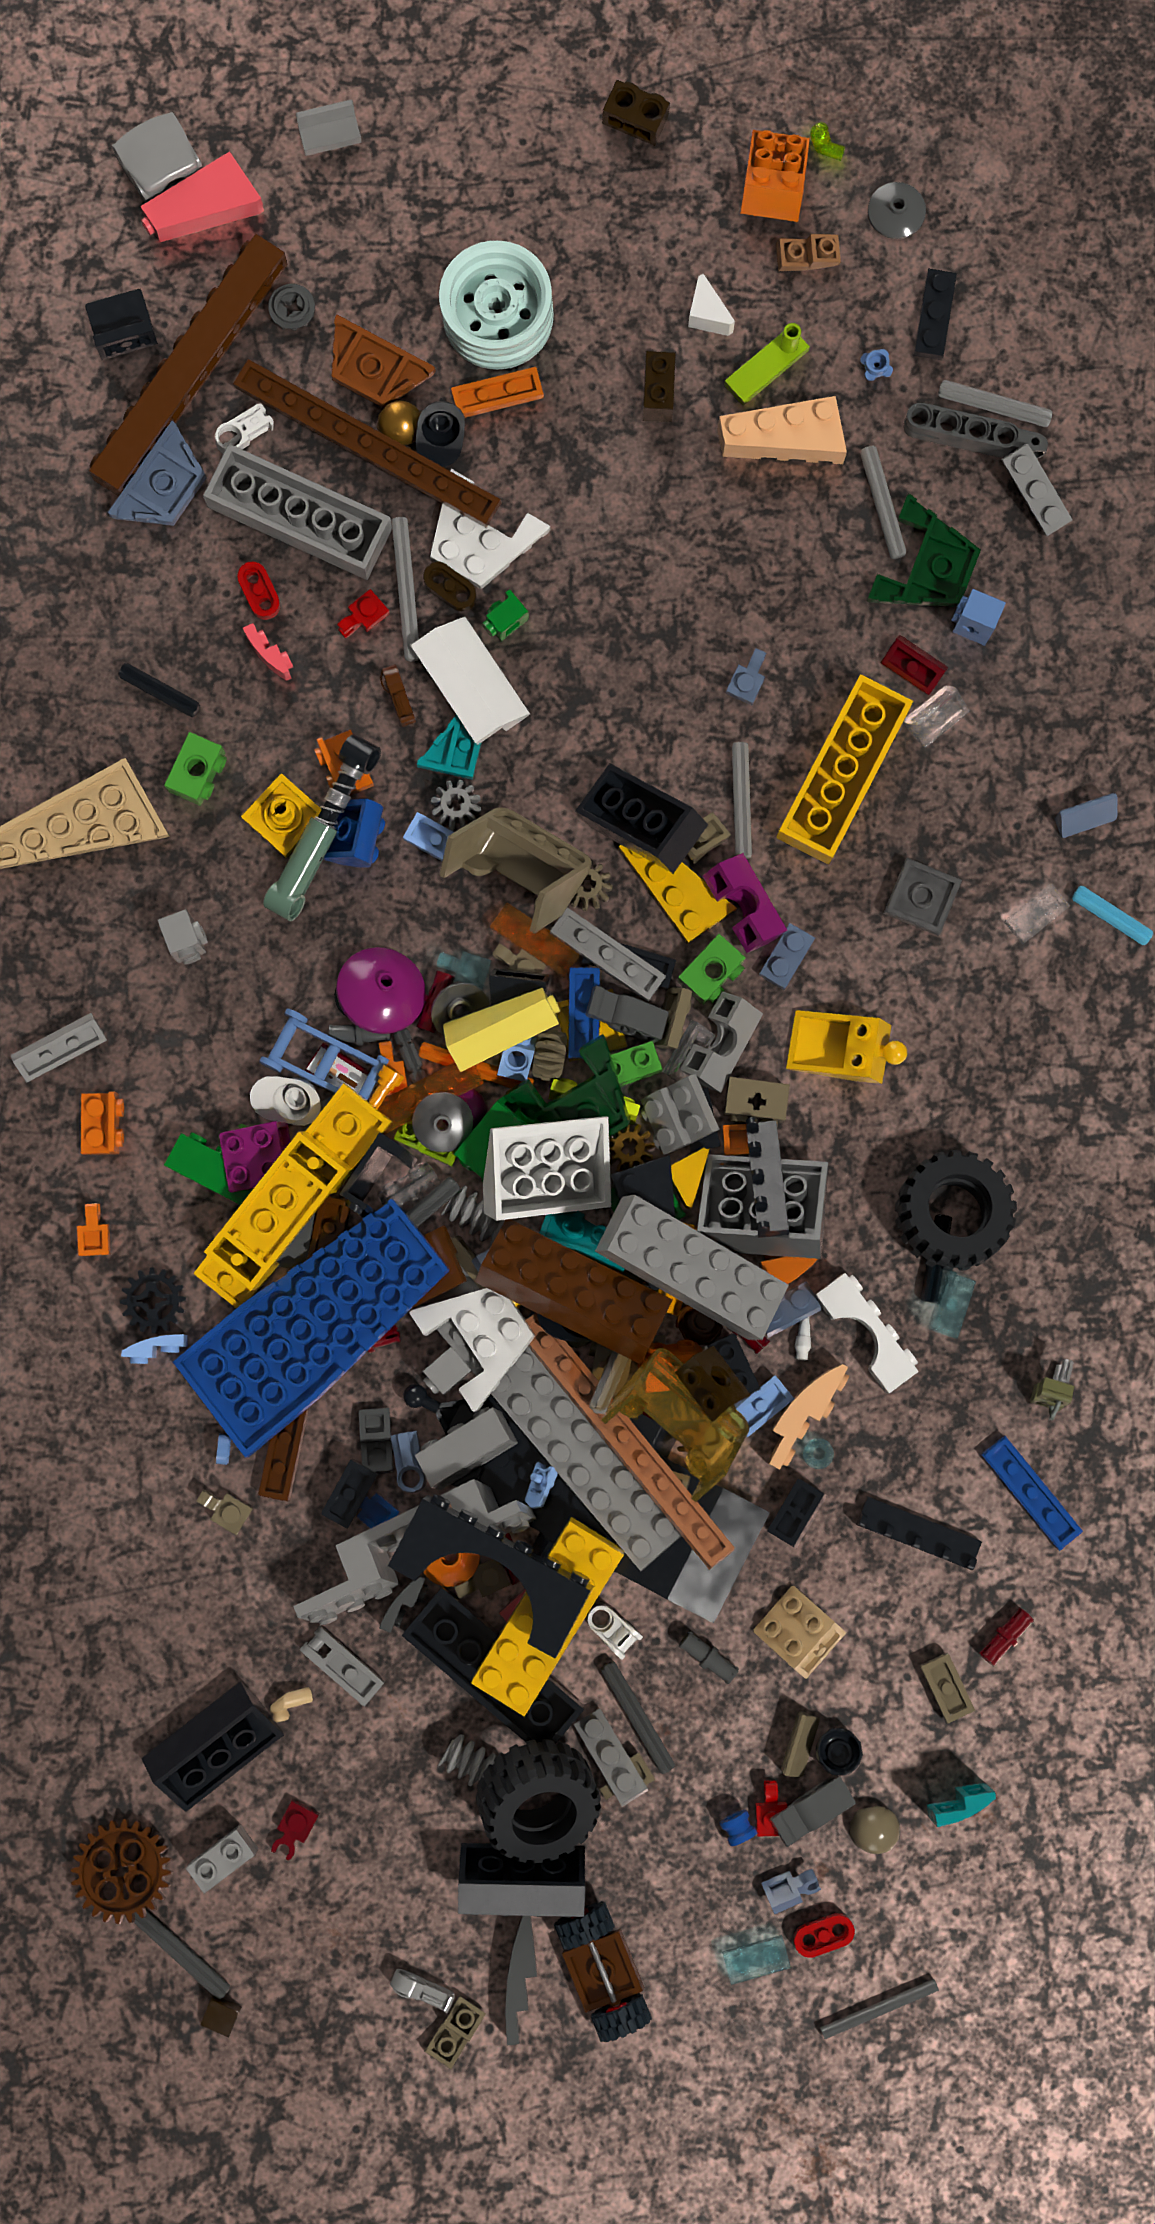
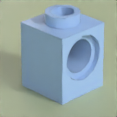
M531 1037L503 1051L497 1075L525 1081L528 1078L537 1037ZM513 1051H519V1052L523 1053L524 1055H523V1056H516V1055H514L512 1052H513Z

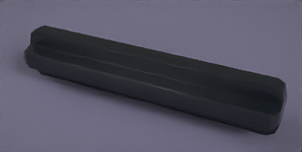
M124 663L121 666L118 675L124 681L190 717H195L198 713L200 704L196 700L129 663Z
M937 1214L934 1219L935 1224L942 1231L950 1235L952 1217ZM926 1264L920 1297L924 1302L936 1303L938 1301L943 1274L941 1265L936 1264L934 1267Z

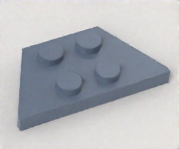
M170 422L108 511L111 518L174 526L206 480V475L175 422Z

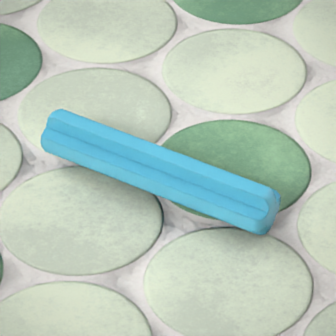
M1078 887L1073 894V901L1141 945H1146L1152 938L1153 931L1086 887Z

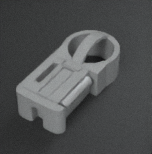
M396 1969L390 1982V1986L395 1993L401 1997L419 1999L444 2010L446 2013L449 2012L455 1998L453 1991L403 1969Z

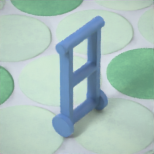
M287 1008L284 1015L289 1018L268 1058L261 1056L259 1063L278 1073H281L284 1068L335 1094L339 1088L324 1080L339 1051L342 1050L372 1066L359 1092V1095L369 1101L380 1078L378 1073L383 1065L387 1066L389 1059L381 1055L374 1059L307 1025L308 1018ZM297 1028L329 1044L314 1075L281 1059Z

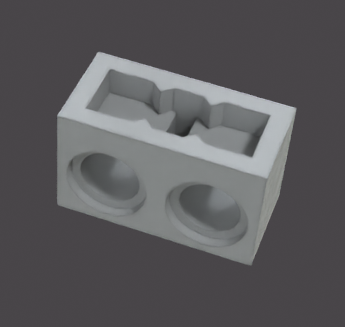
M450 1347L423 1370L427 1375L423 1381L434 1394L440 1391L445 1395L469 1375L472 1370L460 1358L453 1347Z
M240 1824L193 1859L186 1867V1870L205 1894L255 1856L259 1848Z

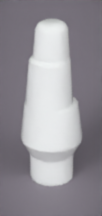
M809 1317L800 1321L798 1336H796L794 1345L796 1359L808 1360V1352L811 1349Z

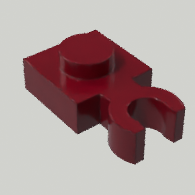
M292 1799L277 1828L285 1834L275 1840L271 1852L275 1853L279 1845L285 1844L289 1847L286 1860L292 1859L296 1852L295 1841L298 1840L305 1843L320 1813Z

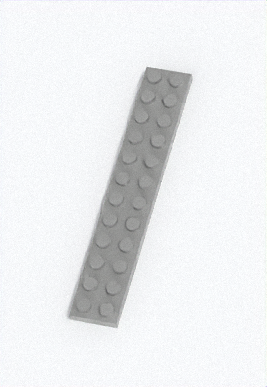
M461 1266L467 1282L417 1307L421 1308L480 1289ZM452 1319L437 1328L438 1332L470 1367L475 1376L484 1371ZM527 1347L500 1380L497 1388L491 1392L492 1396L551 1466L555 1468L556 1472L632 1562L642 1571L681 1537L680 1533L558 1385L531 1349Z

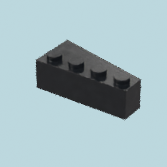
M670 1155L610 1175L619 1202L624 1196L636 1195L675 1218ZM646 1281L648 1288L654 1291L659 1289Z

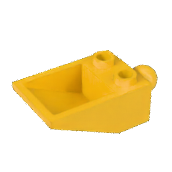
M796 1010L786 1069L851 1081L882 1084L886 1061L892 1065L901 1064L907 1057V1048L900 1041L889 1042L892 1025L880 1018Z

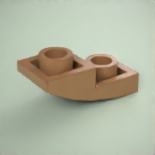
M810 234L807 239L779 238L776 242L778 271L821 269L837 266L841 263L838 235Z

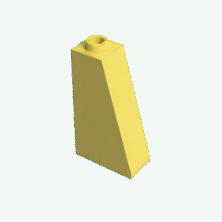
M543 988L534 990L443 1024L447 1049L458 1069L462 1072L558 1025L559 1021L556 1013L560 1012V1008L554 996L547 997Z

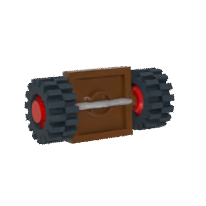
M601 1901L599 1903L595 1902L590 1906L589 1904L584 1906V1917L559 1918L554 1923V1927L564 1949L562 1955L585 2012L597 2009L595 2013L591 2014V2019L600 2042L615 2041L619 2037L624 2038L627 2034H633L637 2032V2029H642L646 2024H649L652 2017L643 1994H640L645 1987L621 1928L612 1931L615 1925L606 1903Z

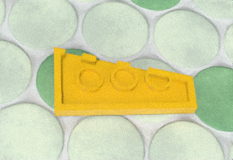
M622 845L619 846L623 856L687 944L736 911L737 908L727 899L717 902L707 883L683 862L672 874Z

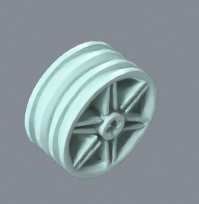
M486 241L463 250L446 268L440 283L439 302L446 336L460 356L476 366L499 370L519 366L529 361L543 348L553 326L552 289L545 267L533 253L511 242ZM488 276L496 277L485 281ZM514 284H522L524 289L516 290ZM470 295L474 300L471 303L464 302L465 296ZM500 309L501 313H495V310ZM531 315V317H530L529 319H526V320L521 318V317H525V316ZM480 327L478 331L471 330L472 328ZM504 329V332L508 335L507 339L502 340L499 338L500 330Z

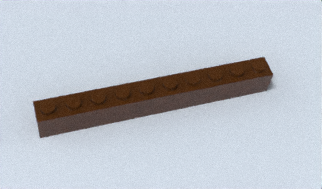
M256 233L251 241L247 240L242 245L237 261L234 265L230 264L226 268L223 280L218 288L214 287L209 292L206 305L201 312L197 311L193 315L189 329L184 335L181 334L176 339L173 351L168 359L164 358L159 363L156 376L151 382H147L143 386L140 398L135 406L131 405L126 410L123 416V423L118 430L114 429L109 434L106 441L107 445L101 454L97 453L91 460L89 472L95 482L119 497L170 422H178L288 264L284 251Z

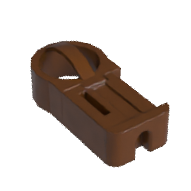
M396 664L382 668L380 675L381 686L392 698L401 727L416 723ZM382 676H384L388 690L383 685Z

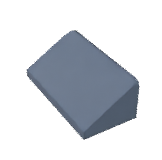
M1111 793L1060 811L1055 817V822L1061 837L1066 838L1115 821L1117 819L1118 797L1116 793Z

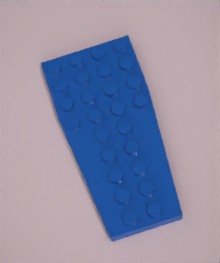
M388 1200L386 1205L364 1217L362 1222L349 1231H344L338 1236V1239L325 1248H320L304 1263L293 1267L287 1272V1275L277 1282H272L242 1303L173 1361L174 1365L245 1458H249L321 1398L449 1272V1267L395 1200Z

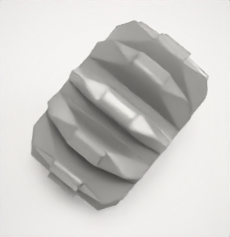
M458 780L457 788L452 787L451 781H446L447 791L437 787L436 793L440 797L431 798V804L437 806L432 810V815L436 817L441 816L438 823L442 826L449 821V830L454 831L456 823H460V828L466 826L465 820L471 823L476 820L473 814L481 813V807L475 805L481 801L480 795H472L474 791V786L472 785L467 786L463 790V780ZM458 800L461 810L454 811L452 801Z

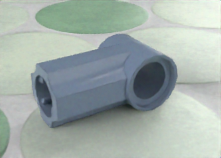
M417 1431L392 1435L391 1441L397 1469L398 1486L403 1491L417 1493L427 1483V1478L415 1457L417 1453L421 1452ZM411 1470H415L420 1476L418 1485L413 1488L408 1487L404 1481L406 1473Z

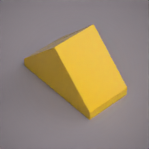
M702 1148L671 1165L672 1185L687 1209H692L710 1149Z

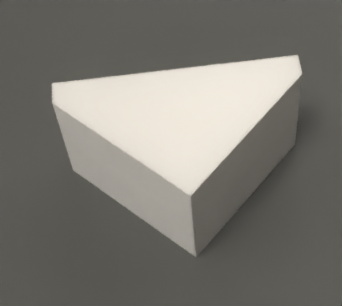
M702 274L698 276L688 327L729 336L733 333L735 321L705 275Z

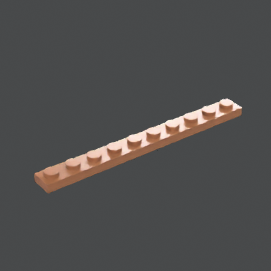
M537 1313L527 1318L525 1321L535 1334L528 1347L709 1570L731 1554L735 1547L612 1398L605 1414H596L590 1409L589 1404L599 1381L568 1343L546 1333L539 1324Z

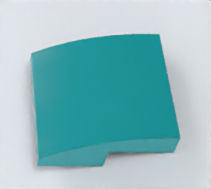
M986 1783L955 1787L957 1800L928 1804V1817L937 1827L962 1821L980 1812L996 1799L995 1791Z

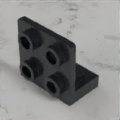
M135 289L85 305L94 334V343L101 360L158 344L141 289Z

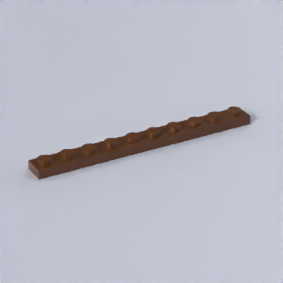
M249 359L233 383L234 387L485 528H487L501 505V499Z
M327 1197L318 1208L307 1260L313 1256V1253L320 1248H325L346 1231L350 1208L345 1206L347 1200ZM309 1408L269 1440L258 1496L290 1501Z

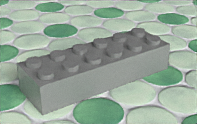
M228 444L203 495L208 508L365 580H368L392 530L391 518L231 444Z
M636 1195L621 1198L595 1250L600 1255L748 1340H763L789 1286L787 1283Z

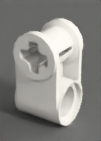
M594 1603L586 1616L590 1628L622 1660L625 1657L624 1653L636 1640L643 1638L626 1619L619 1616L606 1603ZM598 1610H605L609 1613V1619L604 1625H596L592 1621L593 1614Z

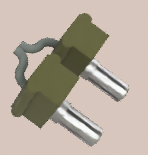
M1064 1359L1062 1365H1056L1053 1379L1044 1377L1040 1383L1038 1382L1034 1385L1030 1403L1049 1408L1050 1420H1054L1057 1411L1062 1410L1064 1406H1068L1072 1401L1075 1387L1070 1385L1074 1364L1072 1360Z

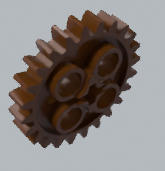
M128 1819L122 1820L120 1828L114 1820L110 1821L109 1830L103 1825H99V1836L88 1833L87 1836L91 1843L89 1845L80 1843L79 1847L84 1851L83 1855L73 1856L76 1861L80 1862L79 1867L71 1869V1872L79 1874V1878L71 1882V1885L81 1886V1890L75 1897H86V1901L82 1906L83 1909L94 1906L92 1917H97L104 1912L103 1922H109L113 1915L116 1924H122L124 1915L129 1923L135 1922V1913L141 1918H146V1907L153 1911L158 1909L154 1902L155 1898L165 1900L166 1897L160 1891L161 1888H171V1884L164 1880L165 1876L174 1874V1871L165 1869V1865L173 1861V1858L163 1857V1853L168 1850L169 1846H158L157 1844L162 1836L158 1834L151 1838L152 1827L147 1826L141 1831L140 1821H135L132 1828H130ZM117 1843L120 1844V1860L115 1849ZM133 1843H137L141 1848V1855L136 1861H132L128 1856V1849ZM105 1850L110 1854L111 1862L108 1867L103 1869L98 1864V1856ZM121 1865L122 1867H128V1873H125L123 1877L116 1875V1870L121 1869ZM140 1874L144 1875L147 1879V1887L141 1893L137 1892L134 1888V1880ZM109 1882H112L117 1889V1893L112 1900L106 1899L103 1894V1889ZM124 1883L126 1885L127 1891L129 1892L128 1900L124 1898Z

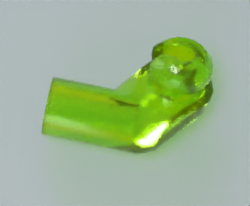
M817 122L810 130V138L815 151L818 154L841 161L846 147L833 143L827 124Z

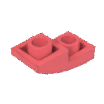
M254 623L243 627L251 647L263 663L284 680L292 679L288 669L293 668L287 652L280 653L277 644L269 647L270 644L263 629L257 632Z

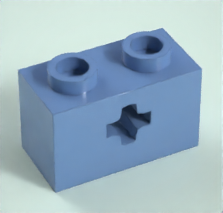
M972 589L969 597L962 596L951 620L956 623L953 633L985 646L995 630L1006 602Z

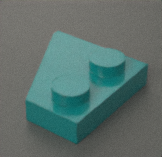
M456 714L446 730L440 733L434 740L430 749L423 757L421 756L418 759L417 767L473 780L482 742L478 745L474 742Z

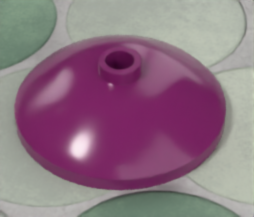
M367 948L352 955L341 968L336 983L337 999L344 1014L355 1025L372 1033L390 1034L407 1028L417 1019L425 1003V983L419 969L405 955L388 948ZM381 980H387L390 986H384Z

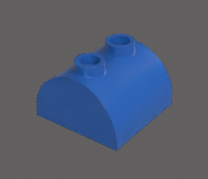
M369 799L349 800L346 808H343L344 812L340 813L337 818L338 824L334 825L337 833L324 860L351 867H371V864L377 860L379 854L378 847L375 846L377 836L382 833L385 827V820L382 818L384 807Z

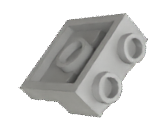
M696 1074L687 1076L640 1100L643 1105L641 1114L647 1122H650L655 1133L653 1142L658 1149L662 1150L664 1155L680 1150L720 1130Z

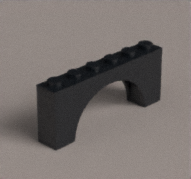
M434 1494L433 1497L429 1495L424 1497L388 1566L416 1581L432 1562L450 1554L474 1553L498 1561L519 1579L529 1596L533 1612V1625L527 1643L556 1658L594 1588L589 1583L590 1579L578 1571L573 1570L571 1574L560 1568L562 1563L551 1556L545 1555L542 1558L533 1553L534 1548L526 1542L517 1540L515 1543L505 1537L506 1532L491 1524L488 1527L477 1522L478 1517L464 1509L458 1512L449 1507L450 1501L440 1495Z

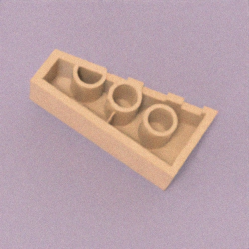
M836 396L719 416L717 430L723 457L751 459L767 457L777 458V460L781 461L798 459L818 463V461H830L832 464L844 463L847 450Z

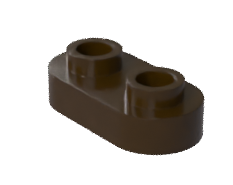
M433 562L425 568L423 579L426 588L451 608L462 612L471 609L475 605L477 595L474 585L443 562ZM436 576H442L444 581L437 584L433 579ZM460 593L467 595V599L464 601H459L456 597Z

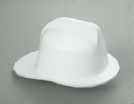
M266 1076L258 1080L252 1086L250 1092V1102L255 1112L262 1118L271 1121L305 1126L312 1123L321 1110L319 1094H317L314 1086L303 1078Z

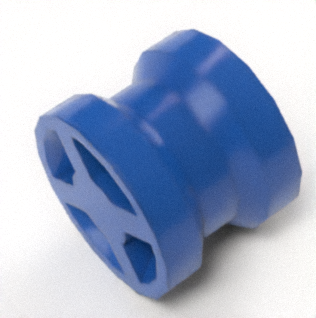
M747 1809L737 1811L719 1822L721 1828L726 1830L728 1834L727 1841L730 1846L739 1845L757 1834L755 1826L750 1825L748 1821L749 1813Z

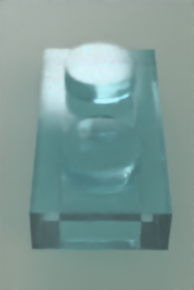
M782 1935L722 1951L731 1985L791 1968Z

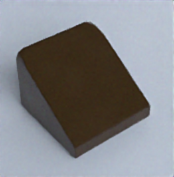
M212 1996L200 2025L229 2038L242 2007L225 1999L218 2000Z

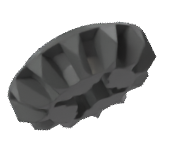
M286 284L273 292L269 299L268 309L274 323L278 324L283 330L287 328L296 331L302 326L307 327L311 318H314L315 301L310 291L298 284ZM297 300V308L301 311H293L288 317V310L285 306H291Z

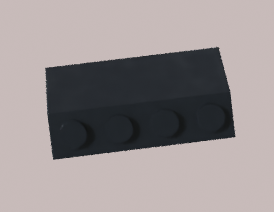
M240 1681L141 1759L153 1784L187 1812L283 1737L284 1733L256 1695Z

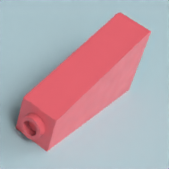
M230 151L140 206L144 218L141 219L144 228L149 235L155 234L160 242L264 212L261 197Z

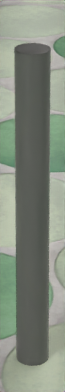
M935 1979L929 1980L820 2027L824 2039H828L939 1991Z

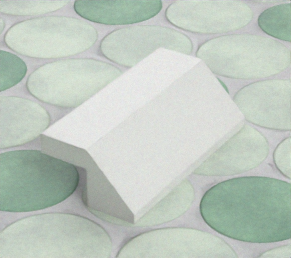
M466 617L434 628L411 645L477 745L501 728L507 731L530 715Z

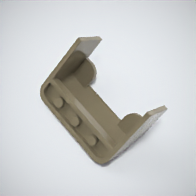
M495 808L448 836L440 876L445 878L462 867L475 876H483L496 870L538 895L535 900V911L530 931L535 934L563 915L587 876L591 859L582 851L513 810Z

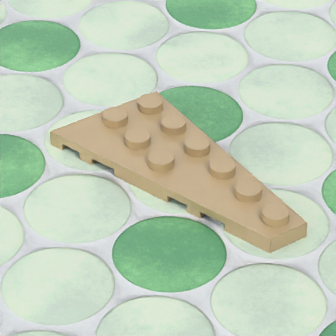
M124 758L1 825L0 869L170 836L127 759Z

